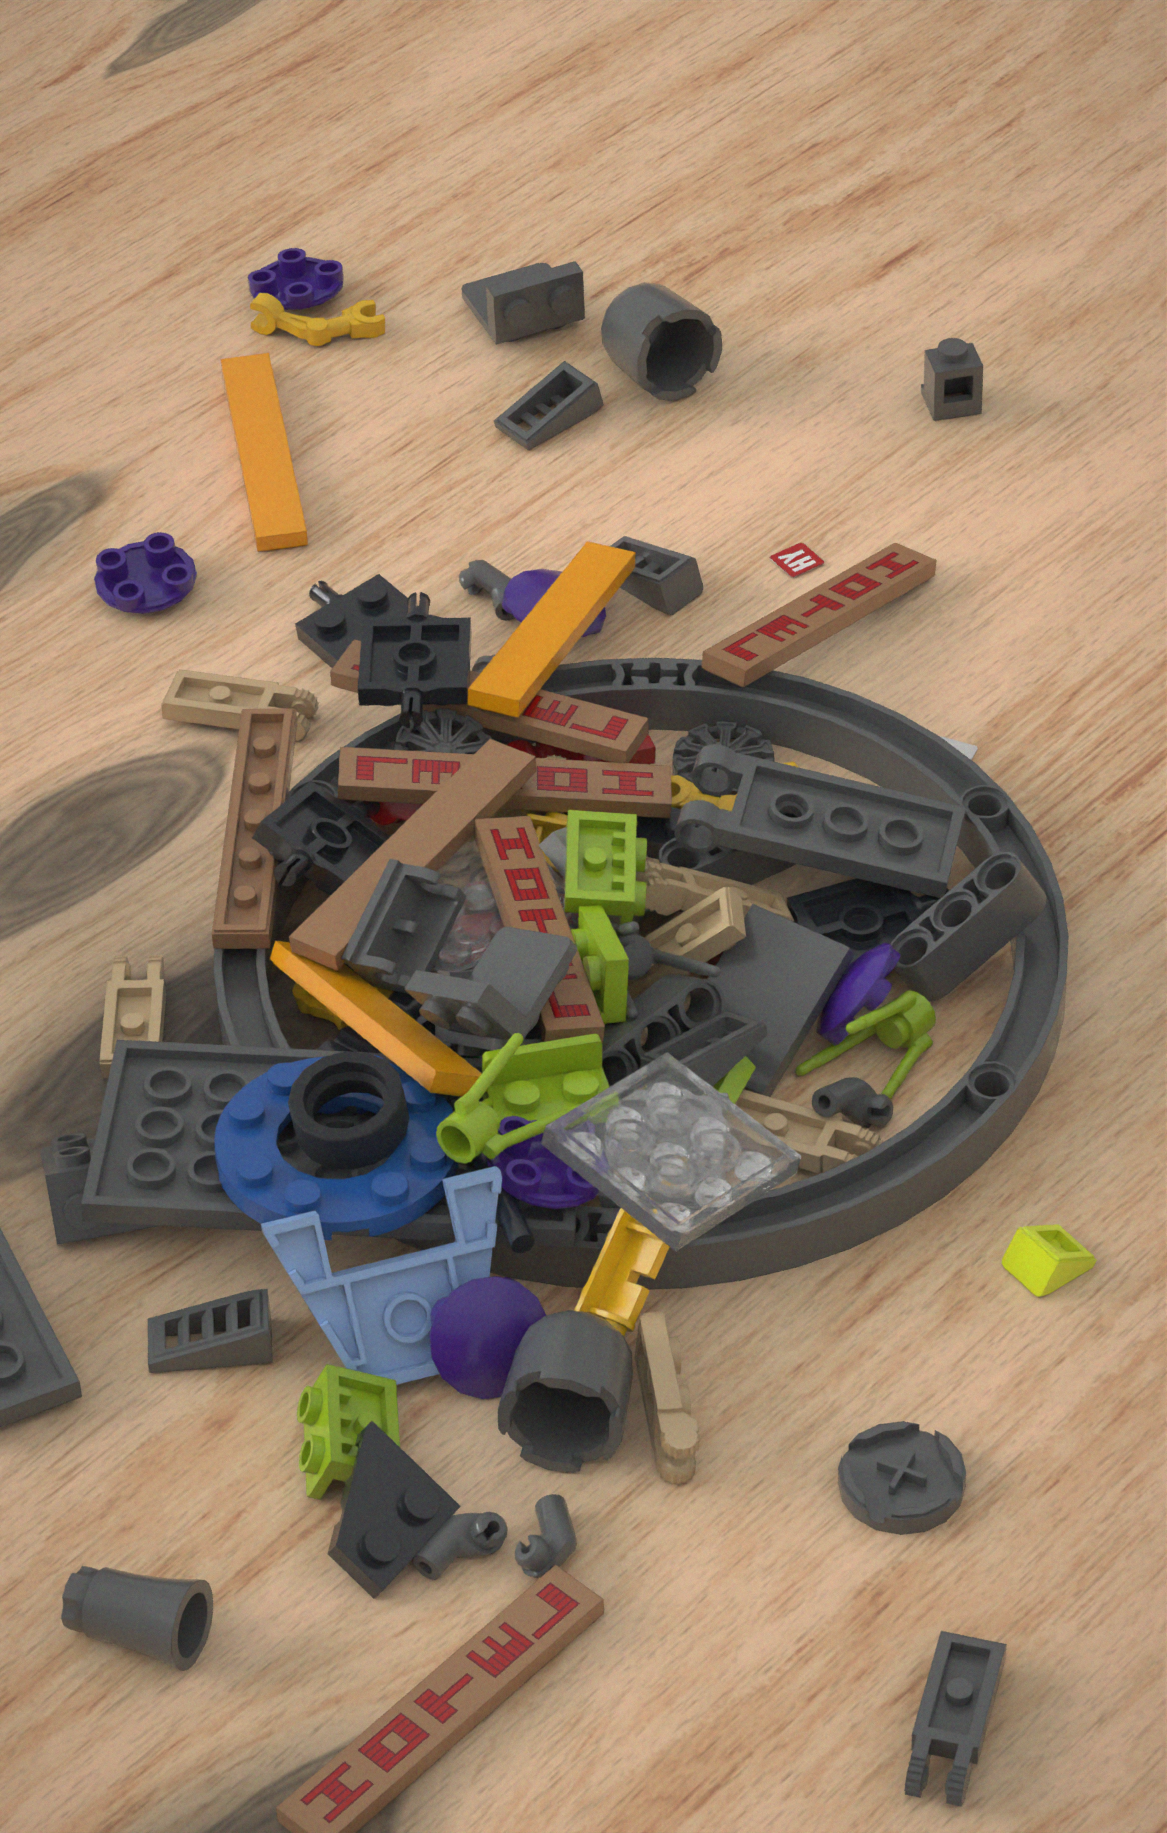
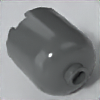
M644 282L629 287L613 299L605 312L601 326L602 345L606 352L622 371L657 399L675 401L690 396L696 392V388L693 386L703 378L707 370L710 373H714L722 353V334L720 329L714 325L708 314L666 286Z
M566 1310L549 1314L529 1326L516 1349L498 1407V1429L502 1435H505L507 1432L510 1438L522 1447L521 1458L547 1470L574 1473L580 1471L582 1462L597 1460L602 1456L603 1460L607 1461L613 1457L622 1442L633 1379L632 1351L624 1336L607 1320L583 1311Z

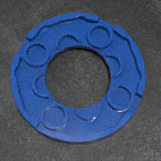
M322 1057L308 1058L292 1063H278L272 1066L268 1072L245 1085L224 1108L215 1131V1159L219 1181L231 1201L246 1215L260 1224L316 1211L319 1215L324 1240L332 1241V1232H353L368 1229L369 1237L411 1223L428 1212L443 1198L445 1190L442 1179L456 1176L459 1162L451 1159L442 1150L436 1136L438 1125L453 1113L450 1104L442 1094L430 1093L399 1066L392 1063L389 1064L399 1073L410 1117L406 1136L387 1161L364 1175L347 1179L317 1178L296 1170L282 1158L277 1147L279 1135L292 1120L288 1106L292 1084L305 1068ZM348 1093L337 1096L325 1103L318 1110V1113L333 1114L343 1111L348 1106L357 1107V1113L361 1115L367 1111L377 1114L383 1107L384 1101L369 1093Z

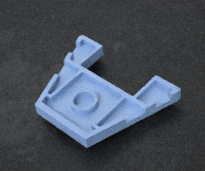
M497 1166L442 1179L455 1242L333 1273L330 1268L319 1215L316 1211L261 1224L265 1238L347 1369L396 1380V1385L439 1374L431 1358L429 1333L432 1324L430 1313L438 1300L448 1297L456 1288L472 1279L490 1276L492 1248L495 1247L497 1231L495 1219L498 1193H501L502 1184L501 1171Z

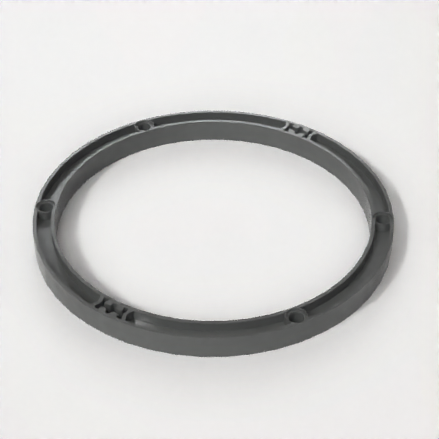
M656 657L602 659L559 665L541 687V690L631 714H638L648 718L649 730L689 731L706 723L710 727L716 726V722L720 721L736 722L738 727L744 728L748 725L759 730L763 734V738L769 739L773 745L790 748L829 761L867 778L883 788L966 807L957 846L962 850L974 868H977L994 854L1012 852L1020 858L1046 894V905L1042 913L1010 941L1014 974L1006 1005L991 1038L970 1069L937 1104L907 1128L872 1150L824 1173L769 1191L724 1200L722 1207L686 1205L679 1207L631 1208L648 1221L652 1217L671 1225L673 1229L669 1238L674 1241L664 1258L656 1279L640 1275L636 1284L648 1290L683 1289L742 1281L797 1268L854 1248L903 1224L944 1198L978 1170L1015 1130L1041 1089L1055 1057L1063 1025L1069 940L1064 900L1052 863L1031 824L997 783L975 762L943 738L904 715L855 693L809 678L774 670L747 686L741 687L702 668V660ZM400 714L364 732L344 747L393 750L397 733L403 726L399 720ZM431 724V725L434 727V729L437 731V733L439 734V726H440V725H439V724ZM451 726V736H454L460 729ZM483 727V731L490 735L492 740L505 745L517 740H525L531 744L536 743V741ZM414 730L412 732L413 734L422 737L418 730ZM470 737L464 744L476 742V740ZM404 747V748L402 749V750H407V751H415V750L410 749V748H408V747ZM340 749L326 758L289 791V798L310 781L337 798ZM343 800V801H346V802H348L349 804H351V803L353 804V803H354L355 801H357V800ZM304 875L294 885L289 887L282 885L286 877L278 883L270 949H214L213 970L223 1045L290 1048L280 1030L270 1000L271 969L273 965L270 956L275 940L278 941L294 902L309 880ZM578 1206L574 1248L533 1246L527 1252L516 1253L512 1250L510 1244H495V1247L492 1248L490 1273L562 1287L583 1288L588 1281L603 1248L606 1236L612 1228L620 1208ZM394 1238L420 1250L455 1242Z

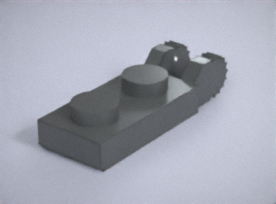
M945 1631L940 1632L912 1732V1754L907 1769L905 1795L920 1798L922 1791L927 1786L931 1755L954 1759L952 1771L948 1773L945 1785L946 1803L962 1807L970 1781L972 1764H978L1006 1660L1007 1644Z

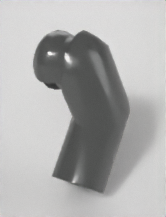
M485 560L469 562V568L462 570L459 574V582L463 589L468 588L470 595H477L484 588L491 595L495 614L499 619L507 621L515 618L513 614L503 609L501 603L505 588L511 578Z
M855 1077L844 1078L819 1088L812 1096V1107L820 1116L830 1117L841 1112L855 1124L865 1128H870L872 1124L884 1126L891 1120L893 1115L891 1099L885 1094H877L868 1083Z
M556 1494L542 1497L535 1505L541 1534L529 1535L528 1540L531 1544L526 1546L519 1541L515 1549L516 1562L522 1567L524 1573L530 1577L541 1578L553 1566L557 1565L560 1567L575 1551L577 1546V1538L564 1497Z
M494 1512L453 1515L444 1522L413 1557V1564L424 1577L436 1580L456 1558L490 1555L500 1549L507 1537V1524L502 1516Z

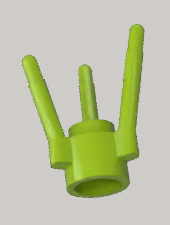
M907 990L892 1002L848 1023L846 1031L849 1035L836 1046L830 1045L813 1055L810 1059L798 1065L795 1073L798 1076H804L877 1033L880 1040L890 1048H908V1051L881 1093L892 1099L919 1056L933 1045V1041L927 1032L935 1026V1011L924 996L918 992Z
M515 1033L511 1036L470 1090L454 1103L455 1111L438 1125L436 1131L438 1143L442 1150L456 1162H471L481 1153L489 1159H494L510 1146L583 1115V1106L574 1105L506 1134H498L500 1119L492 1108L494 1105L493 1100L487 1098L480 1102L479 1099L522 1044V1034Z

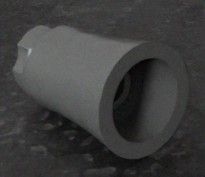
M82 1566L77 1573L70 1575L62 1595L63 1609L61 1620L66 1628L83 1632L90 1639L115 1644L148 1655L180 1671L188 1670L195 1664L206 1644L211 1628L213 1594L206 1580L169 1579L133 1574L108 1567L98 1570Z

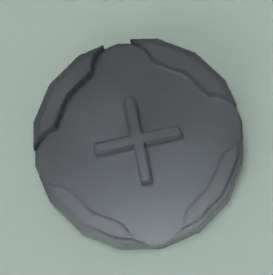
M905 1421L878 1424L859 1433L849 1443V1450L845 1453L843 1459L841 1457L839 1463L838 1485L842 1502L855 1519L878 1531L899 1535L926 1532L947 1522L961 1506L966 1488V1469L962 1453L947 1436L936 1430L934 1435L929 1432L920 1431L919 1424Z

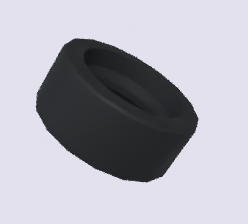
M344 1051L322 1057L302 1071L292 1084L288 1100L299 1147L312 1161L331 1169L354 1170L376 1164L393 1153L406 1136L410 1117L399 1073L386 1060L367 1052ZM348 1093H369L384 1101L383 1107L374 1117L363 1124L349 1128H329L315 1122L313 1118L322 1105L337 1096Z

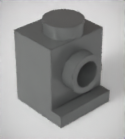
M947 338L938 344V348L925 350L924 384H921V394L933 421L982 414L983 364L974 344L966 343L958 338ZM962 392L963 394L944 398V395L954 394Z

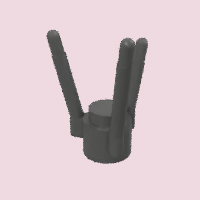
M627 922L621 925L611 923L629 958L628 980L641 978L647 974L652 964H662L714 978L718 977L721 973L719 967L706 962L652 948L645 938L635 934L639 930L637 922ZM627 990L626 1015L629 1019L633 1020L638 1017V1011Z

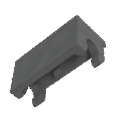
M389 859L341 957L346 964L373 987L409 994L405 987L415 971L431 972L467 897L459 888L438 884L441 877L440 873L429 868L403 864L399 860Z

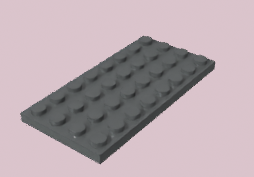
M117 1040L81 1202L82 1220L84 1222L262 1231L259 1222L246 1215L231 1201L219 1181L214 1137L220 1115L236 1093L255 1078L268 1072L272 1066L278 1063H292L308 1058L329 1056L344 1051ZM369 1053L372 1055L380 1056L387 1062L395 1064L383 1053ZM463 1058L482 1073L481 1058ZM442 1094L454 1112V1103L461 1097ZM482 1095V1097L479 1099L480 1102H482V1101L484 1100V1099H483V1095ZM348 1106L343 1111L333 1114L317 1112L313 1118L315 1122L329 1128H349L365 1123L374 1117L376 1113L367 1111L361 1115L357 1113V1107ZM292 1120L279 1135L277 1144L282 1158L296 1170L324 1179H347L364 1175L384 1164L390 1157L388 1155L376 1164L354 1170L331 1169L312 1161L299 1147ZM472 1161L459 1163L456 1176L476 1171ZM446 1195L433 1208L411 1223L372 1237L455 1241ZM516 1198L535 1238L534 1246L574 1248L578 1206L551 1209L530 1205ZM496 1215L497 1231L495 1244H509ZM361 1229L353 1232H332V1235L369 1237L368 1229Z

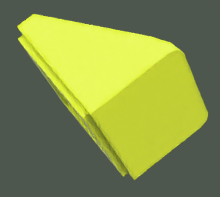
M1059 1224L1018 1227L1002 1258V1265L1037 1297H1042L1054 1292L1092 1269L1097 1260L1093 1254Z

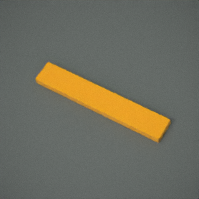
M269 353L221 359L222 375L257 551L262 552L308 545L305 520Z
M587 541L468 688V705L512 717H519L634 570L636 552Z
M275 940L270 960L273 961L275 966L430 1093L462 1097L482 1074L347 965L344 964L338 971L292 952L289 942Z

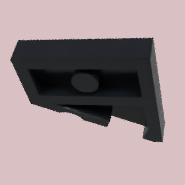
M371 1421L358 1434L355 1446L358 1447L352 1475L345 1483L340 1502L342 1507L341 1518L334 1526L327 1554L375 1599L413 1559L444 1522L461 1506L384 1431Z

